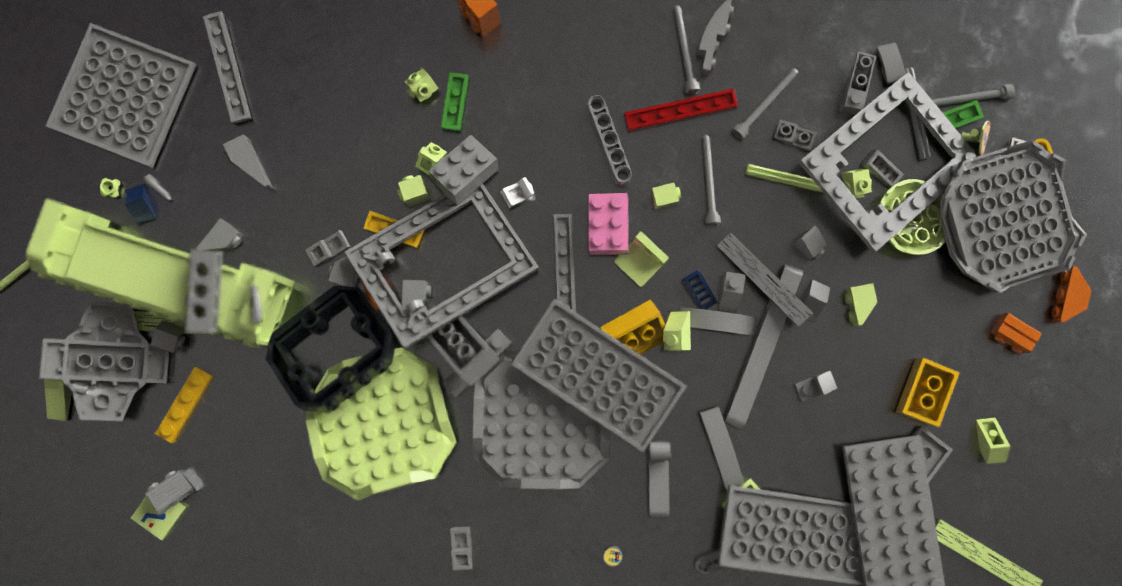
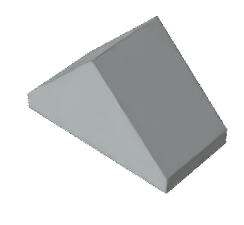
M815 280L811 281L802 301L813 312V315L808 318L812 322L817 320L826 306L830 287Z

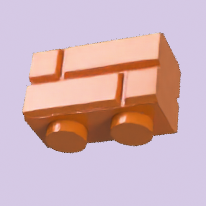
M1010 313L1001 314L991 330V334L995 336L994 339L996 341L1011 345V350L1018 354L1032 352L1036 342H1038L1042 333Z

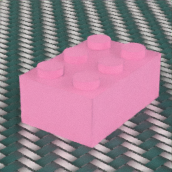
M627 193L589 194L590 255H629Z

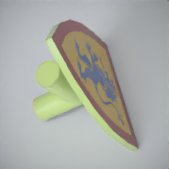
M990 121L984 123L981 135H979L977 129L971 130L970 133H962L965 141L980 143L979 156L984 154L991 127Z

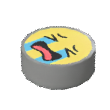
M609 546L605 549L603 559L608 566H617L622 561V551L618 547Z

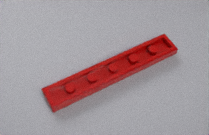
M733 88L624 112L627 131L630 132L738 108V103Z

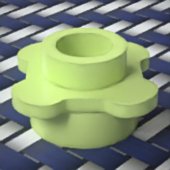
M102 179L100 195L103 197L107 195L113 198L118 197L120 181L117 179Z

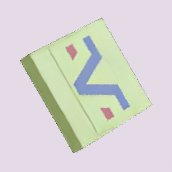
M146 496L131 516V519L160 540H164L187 507L179 502L160 515Z

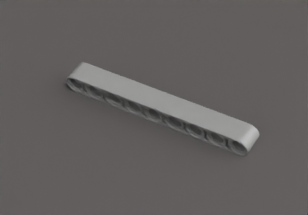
M784 264L778 279L795 295L803 275V270ZM771 299L724 417L725 423L739 429H743L787 317Z

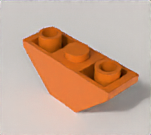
M1071 266L1069 271L1061 272L1060 280L1062 281L1056 293L1057 302L1052 310V323L1066 322L1088 308L1092 290L1077 266Z

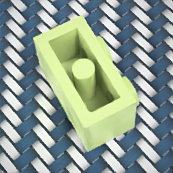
M412 175L402 178L401 182H398L400 187L397 189L399 198L409 207L431 200L426 184L420 175L416 177Z

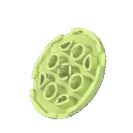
M918 179L901 181L887 190L880 203L883 204L888 212H891L925 181ZM943 194L914 218L915 221L911 220L889 240V243L898 250L911 255H924L940 248L946 242L939 220Z

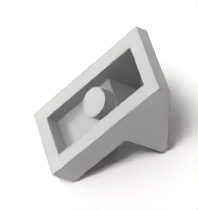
M830 370L794 384L801 402L825 395L837 389Z

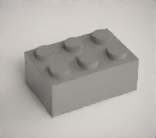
M470 135L429 170L431 182L452 202L458 205L498 170V161L492 153Z

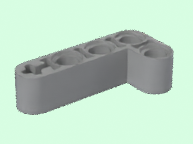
M668 441L650 442L648 444L649 518H669L670 443Z

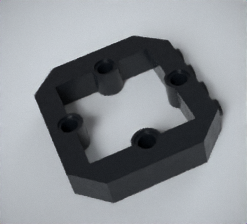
M333 286L272 333L265 359L295 406L303 411L330 413L336 410L346 399L352 398L359 389L369 385L372 379L384 373L392 365L397 337L369 297L359 287ZM348 305L355 315L351 320V328L362 338L370 337L376 347L352 366L344 367L339 372L337 378L315 393L310 385L314 379L313 371L305 364L295 362L288 350L308 334L322 333L326 328V321Z

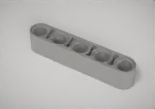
M594 95L588 101L589 115L615 183L625 186L630 182L632 176L630 166L605 100L599 95ZM597 102L601 104V108L593 109L591 105ZM606 120L608 125L601 127L598 121ZM612 137L615 142L609 145L605 143L604 139ZM617 154L621 157V161L614 162L611 156ZM625 172L628 178L621 180L617 174Z

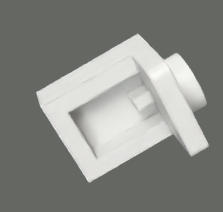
M526 177L500 191L509 208L527 201L534 194L533 187Z

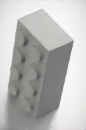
M463 316L456 318L427 336L455 372L470 386L500 359Z

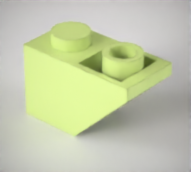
M873 283L846 289L844 296L846 303L850 307L849 320L853 323V326L863 325L877 304Z

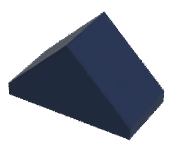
M145 184L126 190L125 206L137 225L140 226L157 219Z

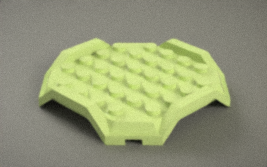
M395 348L392 365L384 373L377 375L369 385L359 389L352 398L346 399L336 410L330 413L306 411V425L312 452L322 480L358 501L412 483L436 479L447 456L450 455L457 443L448 418L440 386L438 368L403 348ZM366 354L341 361L329 368L315 389V393L337 378L339 372L344 367L352 366Z

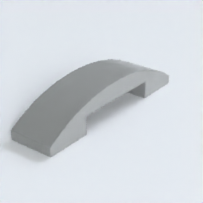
M680 307V312L690 311V328L753 337L755 335L757 317Z

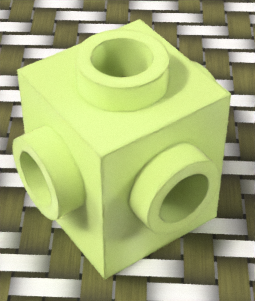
M423 68L412 73L405 81L408 86L406 89L408 94L413 99L416 97L420 102L428 99L438 89L435 82Z
M431 142L426 148L422 147L419 151L415 167L429 175V170L442 160L447 152Z
M856 169L842 173L844 185L855 198L865 197L864 194L872 192L869 169Z

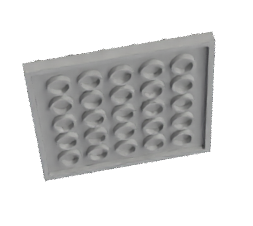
M90 23L46 127L153 168L196 64Z

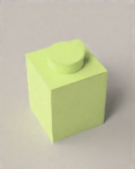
M675 183L654 187L651 190L655 210L678 204L679 198H681L680 189L675 187Z

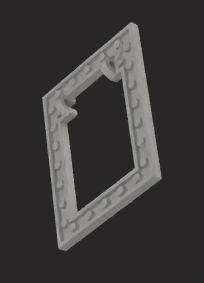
M907 72L798 163L873 253L945 192L959 162L977 157L978 155L913 76ZM905 100L952 159L891 212H888L882 203L867 212L836 175L849 164L841 152Z
M483 183L458 205L444 194L345 251L349 261L404 349L539 269ZM472 203L510 260V263L429 311L422 300H414L406 306V309H403L380 272L384 268L383 264L386 261H389L390 264L395 262L390 249Z

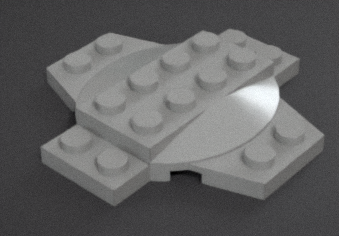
M89 302L78 329L65 340L43 338L40 378L62 379L73 392L80 420L123 421L135 392L146 383L167 384L169 351L149 344L139 333L134 311L130 305Z

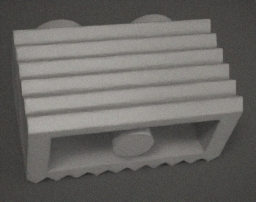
M180 470L177 472L171 471L164 477V481L159 484L156 482L147 488L148 492L145 495L160 515L194 493V489Z

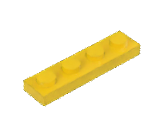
M194 367L155 432L156 435L170 443L175 442L212 380L213 375L199 367Z

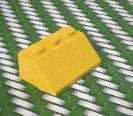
M650 299L600 328L641 355L664 342L663 331L666 325L659 310Z

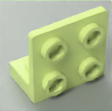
M640 232L629 245V255H619L614 260V263L639 287H642L669 257L647 236Z

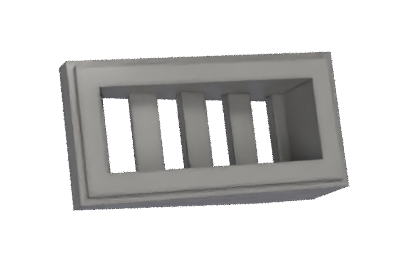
M878 149L870 151L860 164L863 168L869 169V173L889 188L897 184L904 175ZM893 172L894 176L889 180L888 177Z

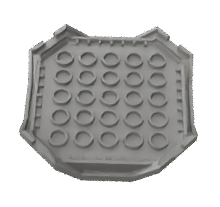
M1031 140L959 162L941 198L939 220L949 255L963 274L996 293H1002L1009 287L1071 269L1076 258L1074 254L1077 248L1082 246L1087 234L1072 217L1062 182L1066 164L1065 159L1055 153H1049L1044 150L1042 145Z
M504 351L499 356L500 359L475 382L473 409L474 458L502 487L521 489L580 488L609 460L610 430L512 366L511 364L520 351Z

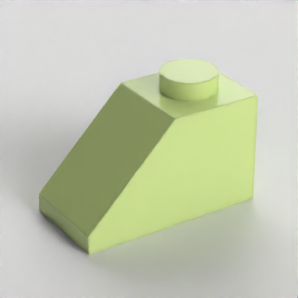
M690 311L670 313L663 331L664 350H691Z
M996 418L976 420L979 449L986 464L1006 462L1010 445Z

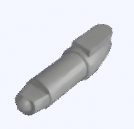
M148 174L143 177L145 183L166 201H171V198L168 196L169 193L158 184L159 182L153 176Z
M253 284L250 289L253 320L256 323H261L262 307L260 305L259 291L257 286Z

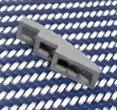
M719 407L701 412L700 415L724 487L728 489V485L737 486L744 483Z

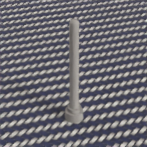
M675 6L673 10L687 79L684 89L686 94H693L700 91V86L693 75L681 8Z
M792 69L744 122L735 125L732 132L739 139L743 140L748 135L749 127L796 77L798 70Z
M1007 84L1000 87L999 90L933 99L932 101L936 106H944L997 97L1009 100L1014 98L1015 89L1012 84Z
M704 135L702 137L708 202L705 224L718 225L721 224V219L718 212H716L710 138L708 135Z

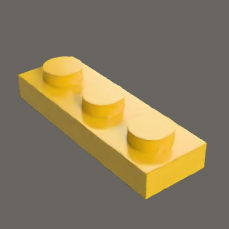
M369 211L363 229L378 233L398 220ZM424 230L402 243L418 248Z

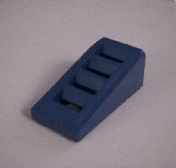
M699 269L682 279L683 284L699 309L706 310L718 303ZM697 277L699 281L691 285L689 282ZM700 284L703 286L702 288L694 292L693 288ZM706 291L707 294L698 299L697 295ZM708 297L711 299L704 305L701 304V301Z

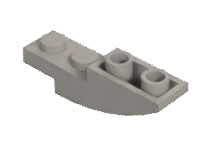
M732 0L725 1L719 7L704 31L697 55L704 56L701 75L708 76L710 70H714L716 59H713V54L718 51L719 41H723L724 37L729 34L730 25L727 23L728 18H732L734 7L731 6Z

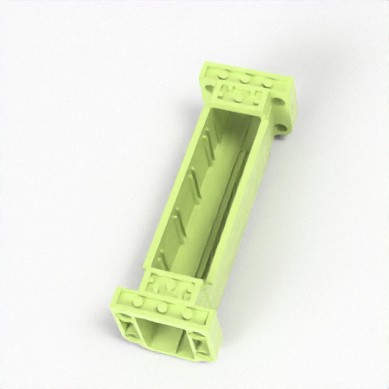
M46 199L26 253V259L30 262V270L38 272L37 276L51 279L81 291L91 292L96 296L112 299V301L127 304L130 307L149 311L151 314L184 323L185 316L188 313L186 297L189 295L187 278L191 266H189L190 254L108 228L109 220ZM244 263L241 264L239 270L222 265L218 333L212 334L223 336L225 333V338L240 342L243 339V344L260 348L261 345H268L272 333L280 326L295 281ZM203 266L201 269L203 276L207 274L206 266ZM253 284L257 286L259 291L260 305L262 307L261 323H256L253 320L250 294ZM204 286L200 288V295L203 297L206 294ZM202 306L198 310V313L201 317L205 313L204 308Z

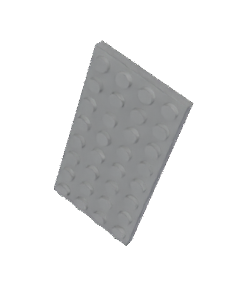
M556 299L552 301L511 364L642 452H644L687 387V385Z
M921 435L842 446L864 586H945Z
M728 485L717 565L864 586L851 503Z

